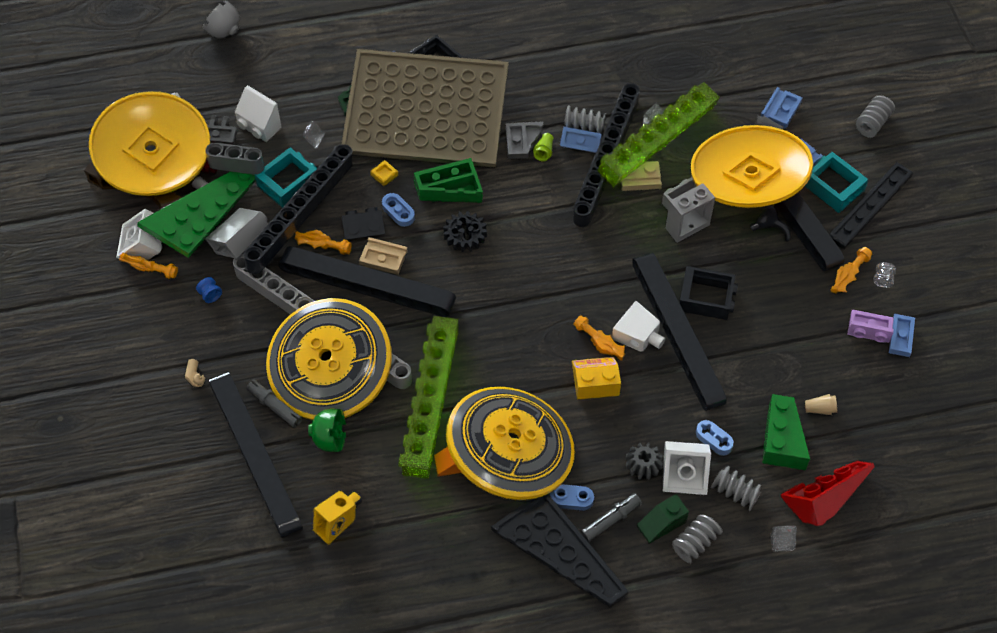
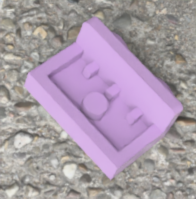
M852 310L847 335L889 343L894 332L892 328L894 318Z

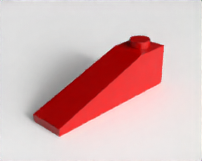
M862 461L852 462L833 471L834 475H820L815 477L814 483L806 486L804 483H800L782 493L781 498L802 522L821 526L839 511L874 469V464Z

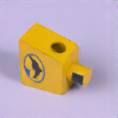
M338 491L314 508L313 531L329 545L355 520L356 507L362 503L360 496L353 492L347 497L342 491Z

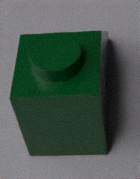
M675 494L653 508L637 524V527L650 544L685 524L689 511L678 495Z

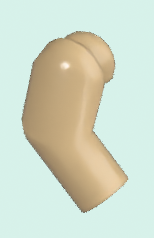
M189 359L185 379L192 386L201 387L205 382V377L197 372L199 362L195 359Z

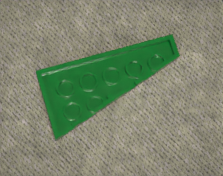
M230 171L138 221L137 227L189 258L256 182L255 174Z

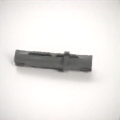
M255 379L247 385L246 390L258 398L260 404L269 407L291 425L292 428H296L301 423L303 418L279 400L272 390H267Z
M633 493L621 503L614 504L610 511L586 528L580 530L581 534L588 543L591 542L592 539L620 519H626L627 514L641 506L640 498Z

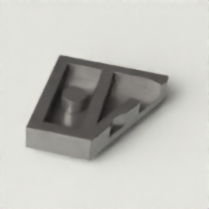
M543 122L506 123L508 159L529 157L543 130Z

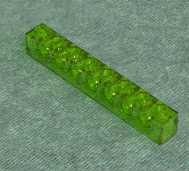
M705 82L699 86L694 85L688 91V95H681L675 105L670 104L663 111L662 115L657 114L649 125L647 123L639 129L638 134H631L625 141V144L622 145L620 143L615 147L611 155L607 153L603 156L597 171L615 187L713 109L720 97Z
M433 316L432 324L428 323L427 336H429V339L423 345L425 358L424 360L421 359L419 364L421 377L417 378L415 383L417 396H413L411 402V409L414 410L413 414L408 416L407 428H409V433L405 434L403 439L405 452L400 454L399 467H402V473L405 476L429 479L459 331L458 319ZM432 375L437 376V377H435V378H429V376H432ZM433 394L431 397H426L425 395ZM424 412L429 413V415L423 416L421 414ZM420 431L426 432V433L423 434V435H418V434H416V433H418V432H420ZM414 451H421L420 454H413Z

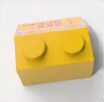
M614 357L572 361L577 400L620 395L621 380L618 364Z

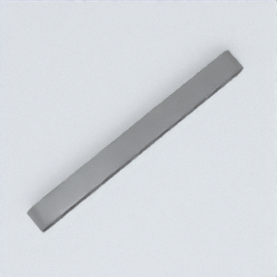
M241 254L237 259L234 258L233 265L237 278L290 315L300 307L314 302L313 299L266 267L257 274L247 272L244 254ZM392 354L391 368L387 381L396 388L406 389L412 383L411 368L406 362Z

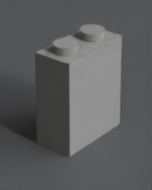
M239 208L215 229L206 240L216 254L237 259L268 225V219L261 211Z

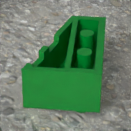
M471 158L414 172V185L420 201L482 203L483 190Z
M772 394L768 407L762 463L806 470L810 456L794 397Z

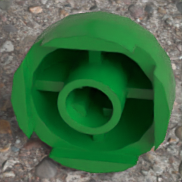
M325 409L314 417L312 424H309L308 434L312 437L317 448L327 452L342 451L346 438V432H342V425H346L342 409Z

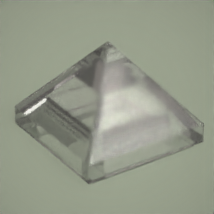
M314 121L309 123L302 134L314 148L318 146L325 135Z

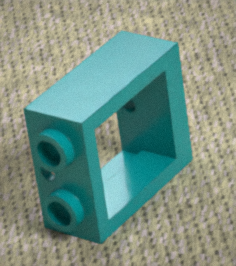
M290 147L266 165L261 173L255 174L257 186L283 208L317 168L313 163H308L300 152H295ZM294 163L304 174L288 187L282 189L271 178L289 164Z
M831 152L827 156L821 157L813 167L811 177L805 187L840 213L865 191L869 179L835 153ZM828 167L851 183L840 194L817 177Z

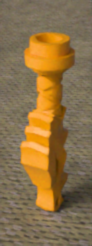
M319 230L306 233L295 232V240H297L298 246L300 244H308L314 249L317 247L339 249L342 255L351 252L352 243L348 242V240L344 239L341 242H336Z
M860 248L856 252L857 258L855 261L844 264V267L840 266L837 270L835 285L831 287L832 293L847 292L846 286L856 280L855 275L859 273L858 268L863 262L870 261L872 251L869 248Z
M123 252L119 257V261L127 262L139 271L162 272L168 279H175L178 273V267L171 263L165 266L154 261H147L140 256H129Z
M581 315L575 320L573 325L578 331L584 330L589 334L591 341L601 354L614 355L620 361L623 360L625 345L616 344L611 335H605L602 330L597 331L588 324L589 319Z

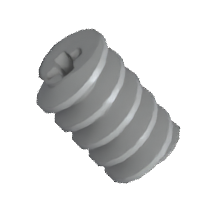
M885 96L874 97L856 120L858 131L863 136L874 137L895 110L894 103Z
M568 105L564 125L566 124V127L569 128L574 126V129H580L581 127V130L585 131L589 128L590 132L596 130L597 133L602 134L606 113L604 117H601V112L598 111L596 116H594L593 110H590L587 115L585 108L579 113L578 107H575L574 111L571 112V108Z
M727 466L718 473L711 488L713 489L718 485L719 493L726 489L725 496L727 498L734 494L733 501L737 502L742 499V507L750 503L749 511H751L760 496L761 484L753 488L752 479L745 483V475L738 479V471L735 470L732 474H729L730 466Z
M699 515L696 521H693L690 527H687L684 533L679 535V539L673 541V548L684 561L692 563L690 556L697 559L699 557L698 552L703 553L705 551L704 546L709 547L711 545L709 539L715 541L717 538L715 533L721 535L722 529L712 518L706 515Z

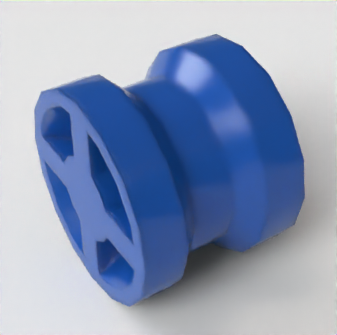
M212 277L204 278L196 286L197 292L202 295L206 303H212L222 295V289L216 285Z

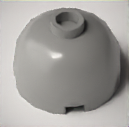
M226 0L224 1V6L219 4L207 17L206 20L209 22L207 26L203 25V29L213 37L225 38L229 34L233 36L239 29L237 27L239 14L236 8Z

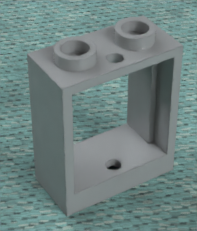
M701 184L670 200L665 229L676 242L710 225L715 201L714 195L704 184Z

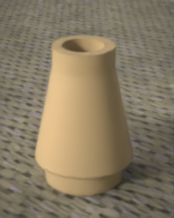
M827 394L805 400L806 413L826 415L837 413L836 396Z

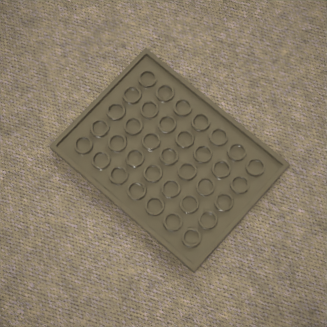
M357 49L342 144L352 148V155L453 163L471 158L474 166L496 167L508 62Z

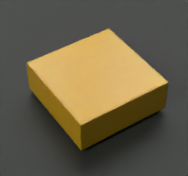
M385 160L370 171L371 176L383 186L398 176V171Z

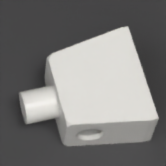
M637 301L633 303L613 328V340L640 352L644 351L649 344L660 349L665 342V338L658 334L660 321Z

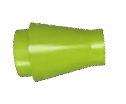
M544 133L533 148L534 157L539 161H546L552 156L553 136L549 133Z

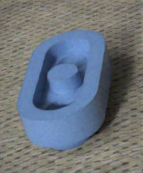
M390 193L383 197V210L398 225L406 227L414 222V210L398 194Z
M561 484L550 493V497L559 508L588 510L594 503V493L591 489L584 486ZM562 492V493H564L565 495H564V496H558L557 493ZM584 494L587 498L582 499L579 496Z

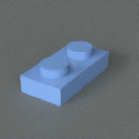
M563 127L560 146L596 153L602 134Z
M894 314L892 327L894 332L890 340L888 353L910 357L915 317Z

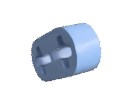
M709 420L699 422L696 429L697 438L702 443L708 444L715 453L723 456L728 455L733 448L734 441L732 437ZM710 429L709 433H702V430ZM727 442V446H719L720 443Z

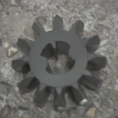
M639 443L637 448L632 446L630 453L626 454V468L631 469V476L638 474L639 480L642 476L649 480L651 475L657 476L659 470L662 469L663 463L661 461L663 456L658 453L657 447L651 449L650 443L646 447Z

